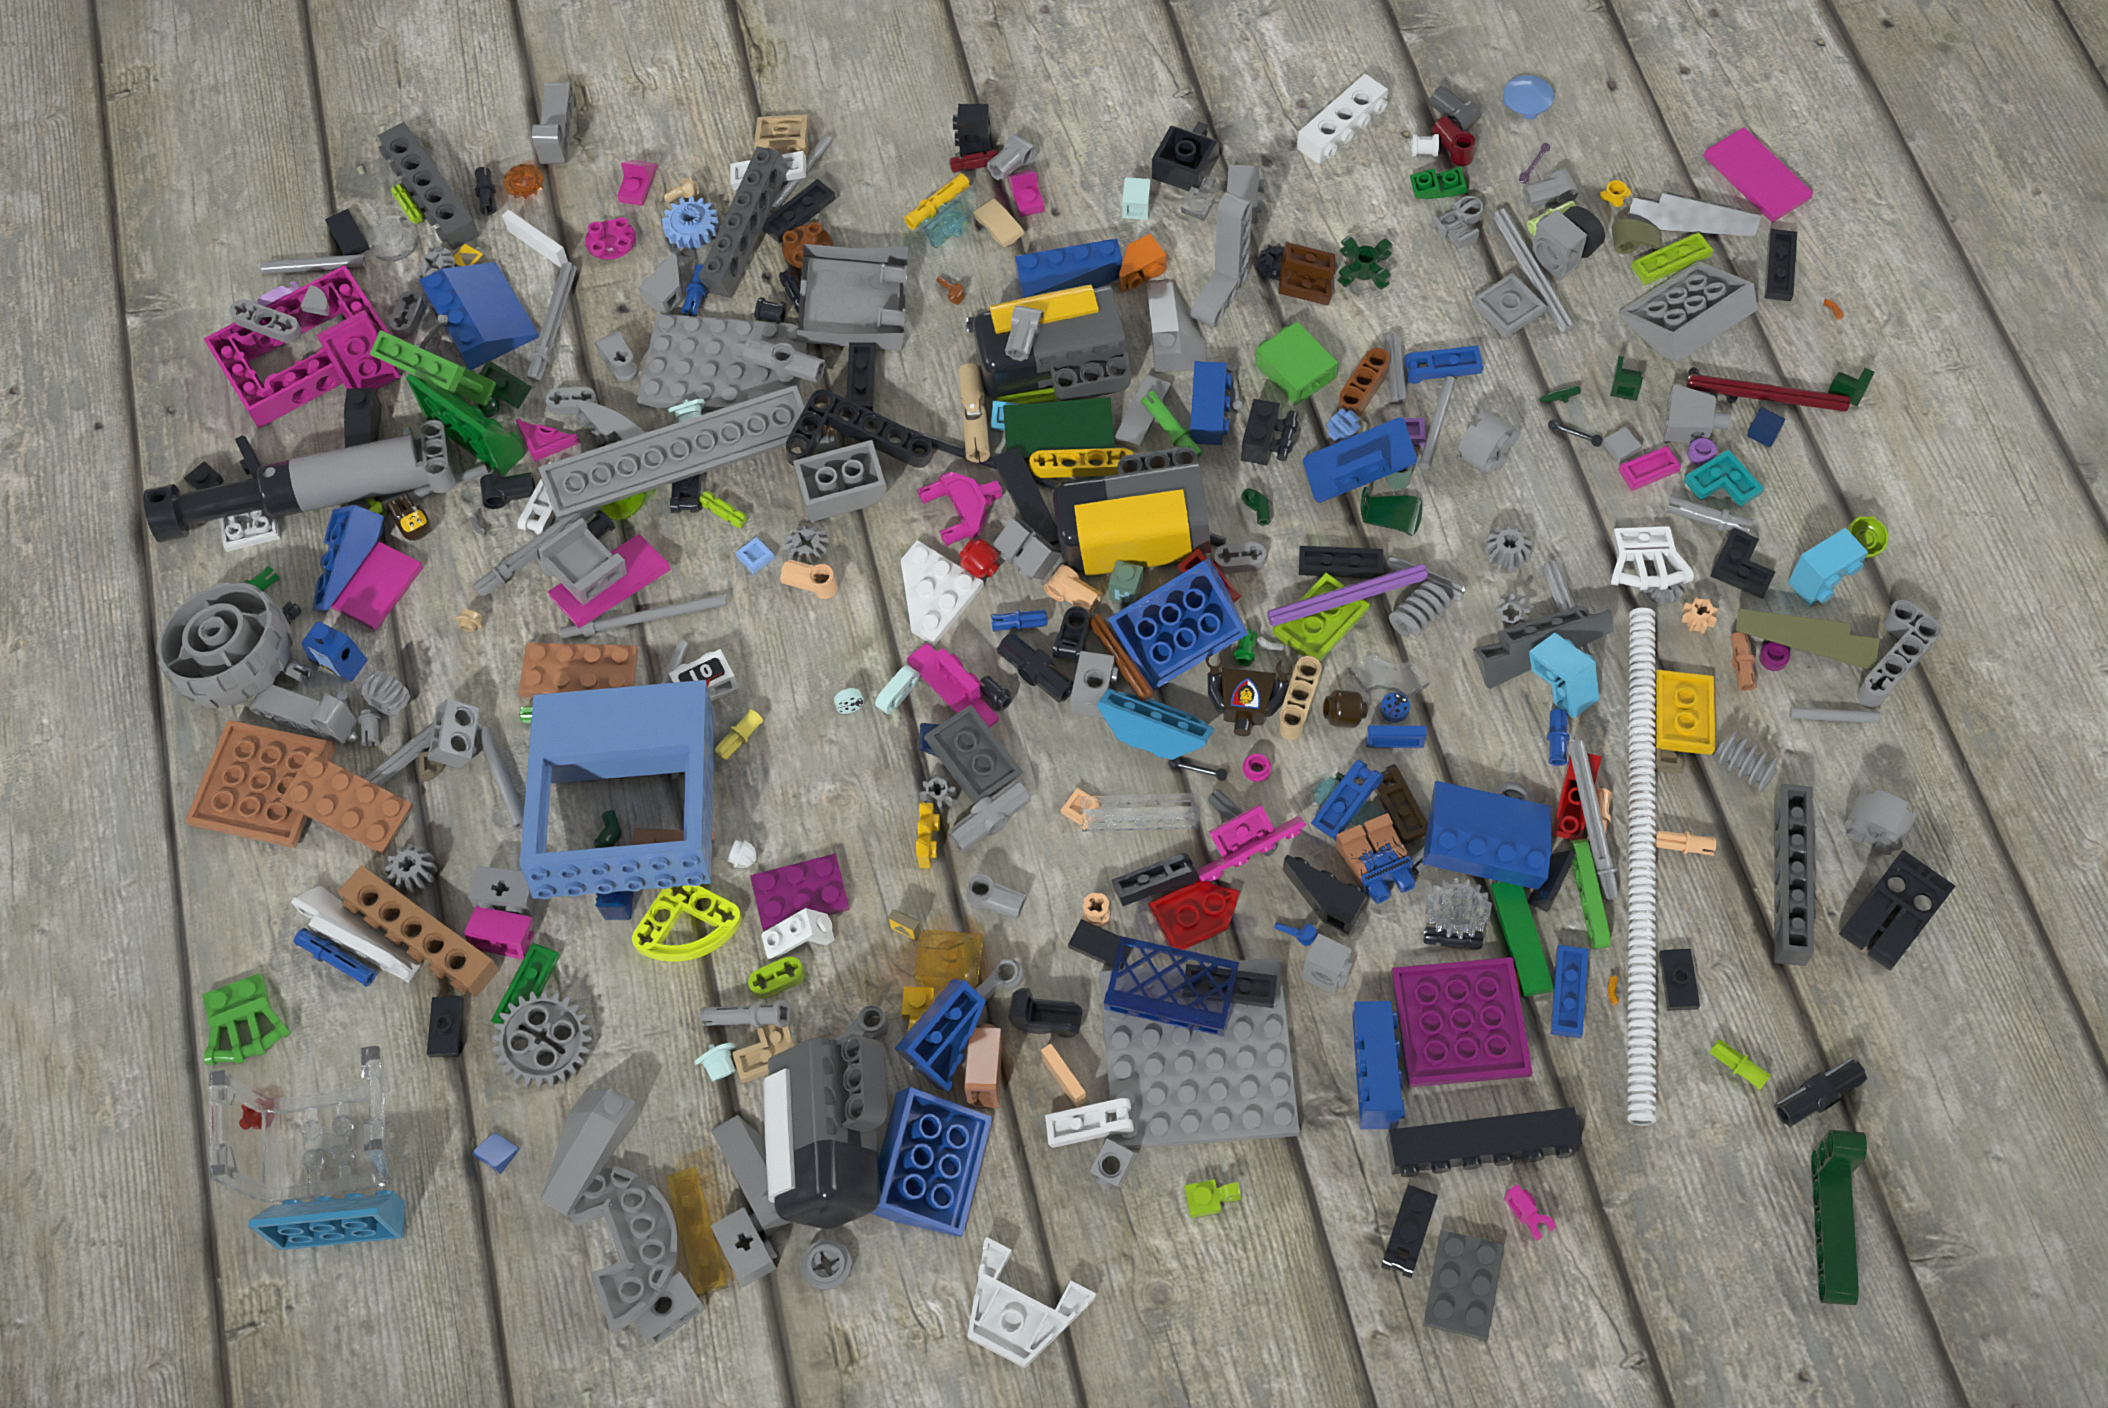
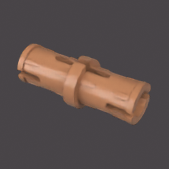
M1736 632L1730 636L1733 649L1731 662L1736 671L1738 690L1750 691L1757 687L1753 666L1756 663L1755 657L1751 653L1749 635Z

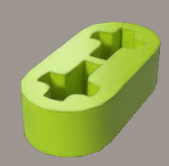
M791 956L784 957L752 972L748 979L749 988L757 998H769L801 983L804 979V968L799 959ZM788 966L796 969L794 970L795 975L793 977L785 974ZM760 978H764L765 981H768L766 983L767 988L761 989V987L758 986V980Z

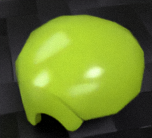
M1860 515L1846 528L1868 551L1865 558L1876 557L1887 547L1889 534L1885 525L1876 519L1875 516L1862 517Z

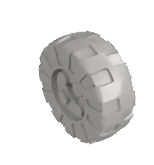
M226 582L213 585L209 589L193 594L183 601V604L175 612L171 613L163 625L164 629L161 636L158 637L156 653L160 657L158 664L166 678L191 702L196 701L201 706L218 708V706L225 705L234 706L248 701V698L257 693H262L275 681L274 678L279 672L284 670L290 658L293 634L283 611L269 595L251 584L242 582L231 584Z

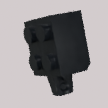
M1198 121L1192 132L1171 125L1152 158V179L1199 195L1219 158V141L1206 137L1208 134V124Z

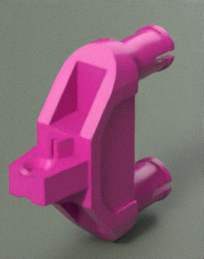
M954 472L944 473L938 477V481L922 488H917V493L923 505L944 495L949 497L961 519L960 523L939 531L946 547L967 537L969 539L979 537L988 514L987 508L993 505L992 502L1003 496L1002 489L997 480L984 485L982 483L977 484L974 479Z

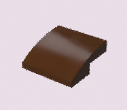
M1286 242L1281 260L1278 294L1328 306L1332 299L1331 280L1335 274V254Z

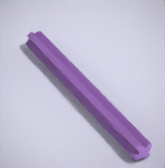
M1418 564L1271 609L1267 612V617L1271 626L1280 625L1426 580L1428 572L1424 564Z

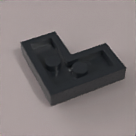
M1733 528L1710 577L1763 599L1776 571L1749 561L1759 538Z

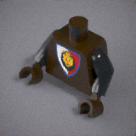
M1209 654L1205 658V662L1210 668V672L1207 673L1208 696L1216 710L1223 713V720L1235 723V735L1249 736L1252 725H1264L1266 717L1273 716L1283 705L1289 685L1287 677L1294 671L1293 663L1290 665L1289 672L1283 673L1280 669L1282 660H1280L1276 665V671L1279 674V677L1276 678V673L1232 668H1222V672H1219V668L1223 664L1222 656L1219 654V663L1215 666L1210 665Z

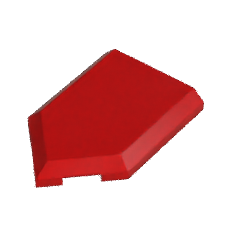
M1199 879L1193 885H1186L1149 902L1148 907L1171 952L1175 955L1228 930L1240 891L1232 888L1226 889L1213 885L1212 882Z

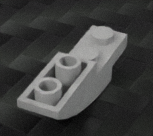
M583 400L575 402L578 414H576L578 421L584 428L589 426L593 437L600 445L603 443L609 445L645 433L628 418L605 406Z

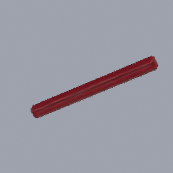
M1689 374L1686 384L1687 388L1697 391L1844 412L1850 406V397L1847 395L1698 374Z

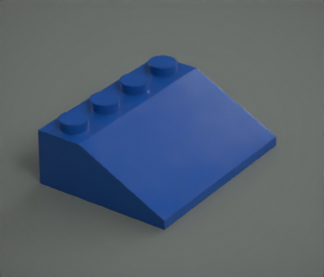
M496 262L444 268L419 279L423 291L437 317L441 314L448 317V323L443 327L467 369L470 371L485 364L487 360L491 361L539 338L537 330Z
M1209 558L1108 618L1130 657L1153 690L1205 660L1207 654L1211 657L1249 634L1223 580Z
M1434 782L1422 859L1423 865L1537 890L1548 879L1551 856V807L1549 805L1445 782Z
M912 1087L897 1092L878 1159L880 1204L871 1214L893 1222L962 1237L992 1117Z

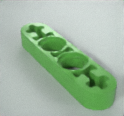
M1587 839L1571 840L1569 850L1574 851L1576 854L1572 867L1591 947L1593 950L1609 948L1610 933Z

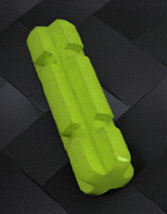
M398 183L396 186H392V195L409 217L411 223L417 225L419 222H423V213L406 191L404 185Z
M704 491L699 497L701 506L706 509L711 508V512L727 522L731 521V524L736 528H742L747 522L745 513L740 510L735 511V507L719 497L715 498L713 493Z

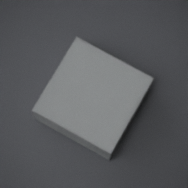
M1627 427L1604 438L1602 443L1618 463L1640 452L1642 445Z

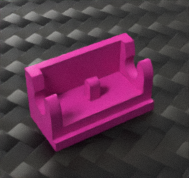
M476 906L464 934L467 942L480 951L523 960L534 936V931H530L533 919L524 915Z

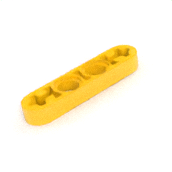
M1127 448L1041 450L1034 452L1030 456L1029 469L1032 475L1038 478L1118 474L1119 460L1124 456L1134 453ZM1099 459L1103 463L1100 466H1093L1089 461ZM1072 460L1076 464L1072 467H1066L1062 462ZM1042 462L1045 466H1039V463Z

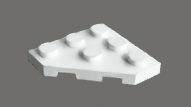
M917 540L901 559L911 631L927 643L935 646L981 591L984 583L981 579L975 578L957 564Z

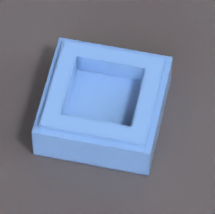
M757 536L735 552L736 557L753 575L775 559L774 554Z

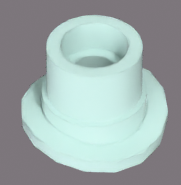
M686 399L683 400V404L671 407L668 410L671 415H675L676 419L681 422L700 416L701 410L705 407L704 399H696L688 402Z
M725 1043L717 1047L711 1044L708 1046L709 1051L694 1061L695 1065L703 1064L712 1082L736 1072L730 1053L731 1050L735 1049L733 1043Z

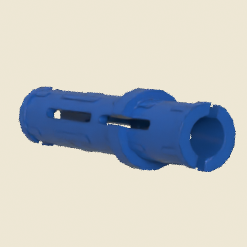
M306 928L300 929L295 935L293 941L295 945L312 953L314 959L319 962H327L362 983L365 987H368L376 978L377 971L368 967L351 955L338 949L331 940L327 938L322 939Z

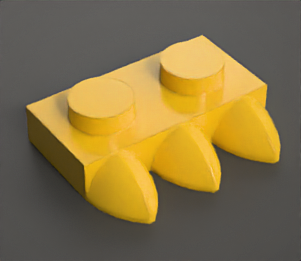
M920 802L916 856L919 868L931 869L932 858H937L938 843L933 841L934 831H939L940 814H935L933 803Z

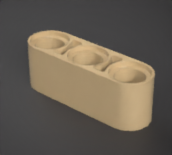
M1305 656L1296 663L1279 719V733L1287 740L1300 738L1305 730L1320 682L1321 664L1315 657ZM1307 671L1313 673L1314 675L1305 676L1302 673ZM1303 696L1306 699L1301 701L1295 699L1294 697ZM1294 720L1298 722V724L1289 725L1286 723V721Z

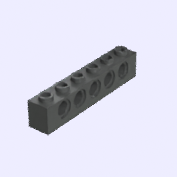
M405 122L377 135L381 143L378 149L383 158L391 160L389 164L397 177L402 176L401 182L408 193L413 192L412 198L417 207L425 209L424 216L430 226L436 225L437 229L435 231L442 243L447 241L452 250L480 236L474 220Z
M759 146L755 149L698 276L708 293L731 298L789 169L781 152L778 150Z
M1782 784L1774 797V963L1806 966L1814 954L1812 787Z

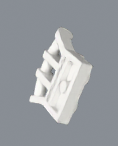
M1670 527L1614 528L1612 537L1617 553V563L1611 585L1619 586L1620 583L1638 587L1639 590H1647L1648 587H1658L1659 590H1667L1668 586L1680 582L1686 584L1693 581V571L1677 553ZM1644 560H1653L1657 576L1647 575ZM1664 560H1668L1677 572L1667 575ZM1626 561L1634 562L1637 576L1622 573Z

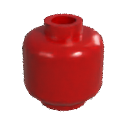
M971 539L958 555L961 558V568L978 579H983L986 575L991 578L1001 566L997 563L1000 556L999 551L984 539L976 541Z

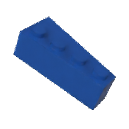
M1391 1001L1354 1002L1352 1022L1360 1130L1397 1129L1400 1119L1405 1117L1404 1100L1401 1098L1402 1071L1398 1070L1397 1059H1400L1399 1040H1395L1394 1030L1398 1029L1397 1011H1392Z

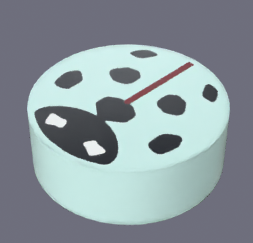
M848 688L840 691L835 696L834 703L839 713L849 714L859 710L863 706L864 700L860 690Z

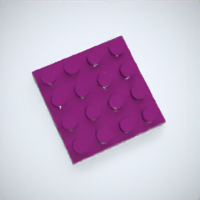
M1513 957L1392 968L1391 976L1408 1088L1532 1076L1533 1072Z

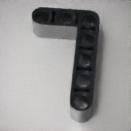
M824 389L817 390L811 395L786 441V459L792 466H794V460L812 456L827 427L860 442L872 440L875 449L916 468L927 466L932 453V443L926 436ZM819 403H825L828 405V407L825 409H820L816 405ZM848 414L853 418L850 420H843L840 417L842 415ZM807 425H813L816 427V429L813 431H807L804 429V427ZM874 426L877 430L869 432L865 430V427ZM897 437L901 439V442L892 443L889 439ZM800 447L804 449V452L797 454L792 449ZM920 448L923 449L926 453L923 455H918L914 453L913 450Z

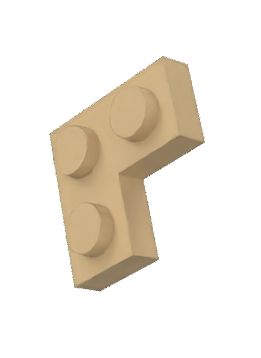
M765 1025L763 1028H757L760 1043L732 1052L742 1083L768 1075V1059L795 1046L788 1025L780 1028L776 1025Z

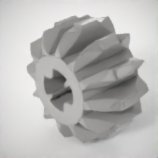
M1508 524L1504 526L1503 530L1496 527L1493 530V534H1489L1486 539L1487 545L1484 552L1485 555L1489 556V564L1497 563L1498 571L1503 567H1507L1509 573L1513 571L1514 567L1521 570L1524 567V563L1528 562L1532 555L1533 544L1532 541L1528 540V532L1520 533L1519 526L1513 530L1510 529Z
M375 670L367 676L359 689L362 699L366 700L368 705L383 715L394 717L401 710L403 711L410 699L409 691L402 685V682L396 680L395 676L392 677L387 672Z
M408 844L406 851L397 847L398 855L388 856V861L391 864L385 866V872L389 875L387 880L391 886H395L398 892L403 893L407 890L409 894L414 895L416 888L419 887L420 890L425 891L424 884L426 882L434 883V878L431 874L437 872V867L434 864L435 858L421 845L415 849L413 845Z

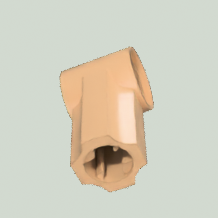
M790 559L784 562L780 577L782 584L814 592L820 599H829L836 594L838 585L830 566L826 564L812 566Z
M1063 564L1057 568L1044 585V590L1050 597L1059 602L1066 600L1074 606L1082 607L1088 612V615L1095 612L1103 598L1102 592L1080 580L1078 574L1073 569Z

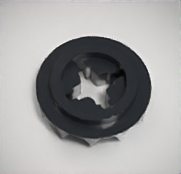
M1280 243L1273 247L1268 245L1266 250H1261L1258 258L1260 272L1273 280H1279L1281 261L1274 265V259H1279L1283 254L1284 247Z

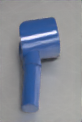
M1276 922L1274 929L1296 937L1304 946L1311 945L1317 937V929L1308 923L1301 930Z

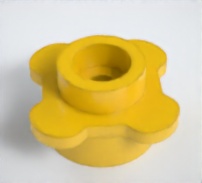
M1613 180L1608 182L1606 190L1600 193V198L1603 201H1608L1615 207L1623 206L1624 199L1630 196L1631 191L1624 182Z

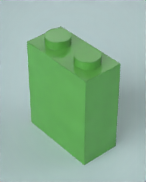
M1298 322L1289 327L1282 328L1276 336L1261 342L1256 348L1255 365L1295 406L1337 378L1338 362Z

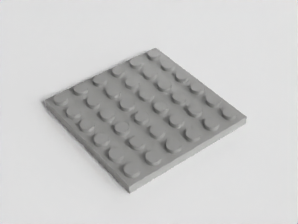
M1279 957L1192 964L1276 975L1277 982L1273 1008L1183 997L1186 965L1099 971L1110 1100L1130 1099L1131 1110L1128 1113L1134 1127V1131L1131 1133L1114 1134L1113 1140L1130 1149L1299 1136L1300 1130ZM1116 1113L1111 1114L1112 1122L1117 1121Z

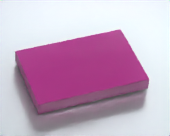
M365 310L316 335L346 389L373 388L375 391L401 377L396 366L370 355L378 333Z
M377 541L330 607L376 631L423 569V565L421 562Z

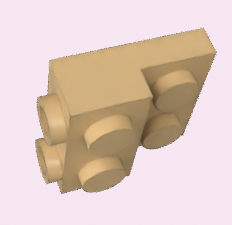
M808 115L758 117L754 140L755 149L759 146L778 150L781 154L803 151L807 157Z

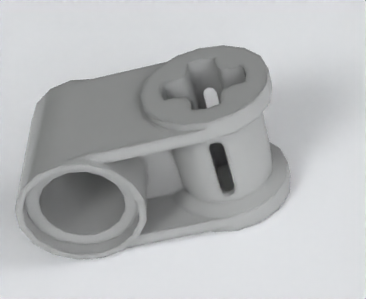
M619 330L595 342L601 358L607 363L617 380L628 382L637 376L638 369L633 361L632 351Z

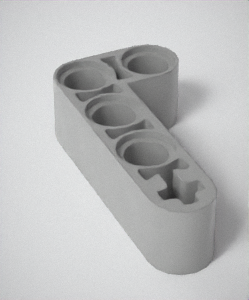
M572 82L545 83L541 123L533 125L532 128L533 144L541 164H562L568 161L574 104Z
M1902 599L1894 602L1884 619L1885 629L1898 638L1899 641L1867 675L1857 692L1859 703L1866 708L1873 709L1880 706L1930 651L1941 633L1940 623L1908 600ZM1876 685H1878L1880 689L1874 691L1873 689Z
M272 684L262 693H257L249 706L252 712L264 719L319 739L332 741L339 746L344 744L357 722L349 708L333 696L324 695L320 702Z

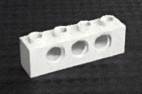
M1364 74L1298 132L1297 149L1319 165L1327 158H1332L1340 146L1344 143L1347 144L1359 129H1364L1376 114H1381L1385 110L1388 103V89L1367 74Z

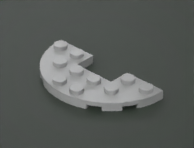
M616 1166L613 1169L602 1168L569 1214L574 1227L605 1217L621 1262L591 1273L611 1333L634 1322L660 1298L674 1273L679 1243L675 1219L663 1195L655 1186L649 1185L638 1178L636 1173Z

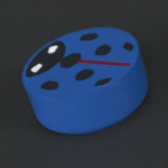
M1390 693L1383 698L1380 711L1387 721L1401 722L1409 714L1410 703L1403 694Z

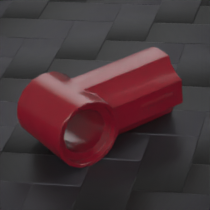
M1444 116L1438 119L1436 124L1432 126L1433 135L1439 134V141L1451 153L1452 163L1457 166L1471 164L1474 158L1475 137L1471 133L1463 132L1451 118Z

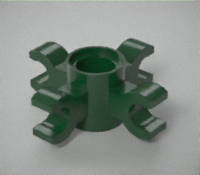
M1347 236L1341 241L1344 247L1340 249V252L1343 256L1353 261L1352 264L1346 265L1339 270V274L1342 277L1338 279V282L1343 287L1349 286L1355 278L1360 280L1372 279L1380 290H1383L1390 284L1386 279L1391 277V274L1387 269L1381 268L1377 264L1379 261L1386 260L1391 256L1392 253L1388 249L1393 247V244L1385 238L1375 248L1369 245L1359 247L1351 236Z

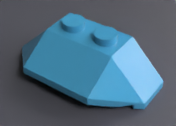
M1107 689L1097 705L1119 741L1125 742L1133 748L1149 751L1160 758L1172 760L1202 748L1214 732L1212 726L1206 725L1204 721L1195 715L1152 699L1142 702L1136 694L1117 693L1115 690Z

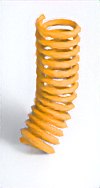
M1614 975L1615 977H1609L1607 995L1613 1005L1619 1002L1616 995L1618 981L1616 975Z

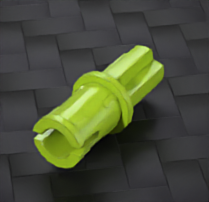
M1719 1039L1710 1050L1712 1056L1733 1070V1075L1739 1074L1757 1087L1759 1091L1771 1076L1770 1073H1767L1748 1059L1749 1055L1743 1056L1723 1040Z

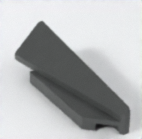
M1576 606L1498 631L1500 643L1473 649L1486 687L1491 689L1532 670L1529 651L1553 633L1558 634L1563 639L1570 640L1576 648L1612 633L1614 630L1611 610H1606L1597 614H1590L1587 607Z

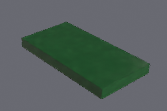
M1111 397L1003 406L1006 452L1018 447L1024 459H1030L1034 452L1041 450L1115 448Z

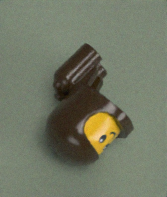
M408 493L398 497V500L394 499L385 504L402 536L407 540H420L430 532L431 523L421 504L416 506L413 504Z

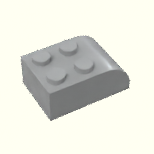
M872 440L793 461L810 522L866 508L878 502L886 493V483Z

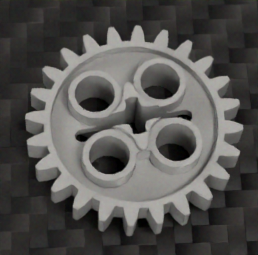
M543 990L541 998L538 999L534 992H530V1001L527 1002L523 997L519 996L520 1005L518 1007L509 1003L508 1007L511 1013L509 1015L505 1013L499 1014L504 1024H494L495 1030L500 1033L491 1038L494 1043L500 1044L492 1049L494 1055H502L496 1060L498 1066L506 1065L503 1070L506 1076L515 1072L513 1075L514 1083H518L524 1078L526 1088H529L533 1081H536L538 1090L542 1089L545 1081H548L550 1087L554 1088V1079L557 1078L565 1084L566 1073L576 1076L574 1066H585L580 1056H590L589 1049L584 1047V1045L592 1044V1038L585 1036V1034L592 1031L591 1026L582 1025L587 1021V1015H577L581 1010L579 1004L570 1008V997H566L560 1002L559 992H556L552 999L548 998L546 990ZM536 1014L546 1016L545 1021L540 1025L530 1023L531 1018ZM525 1026L532 1033H534L536 1036L540 1038H544L546 1035L551 1045L556 1046L560 1049H564L566 1052L564 1054H560L553 1047H551L549 1044L543 1041L540 1042V1044L538 1045L534 1035L529 1034L528 1032H525L523 1030H520L519 1027ZM568 1029L572 1033L568 1039L558 1040L556 1039V1034L559 1030ZM520 1039L529 1041L526 1049L522 1051L513 1049L516 1041ZM545 1054L555 1057L553 1063L548 1066L539 1064V1059Z

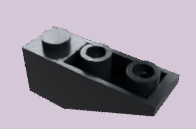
M1286 855L1283 864L1284 873L1320 920L1349 935L1365 906L1367 894L1363 893L1362 889L1354 884H1345L1337 880L1332 873L1326 870L1319 871L1311 867L1303 858H1293Z

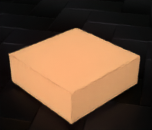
M1076 788L1061 808V814L1085 828L1101 807V802L1081 789Z

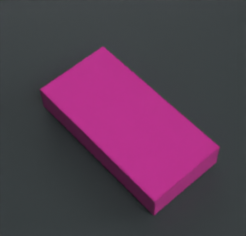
M1667 445L1619 465L1618 471L1631 491H1634L1679 472L1681 465Z

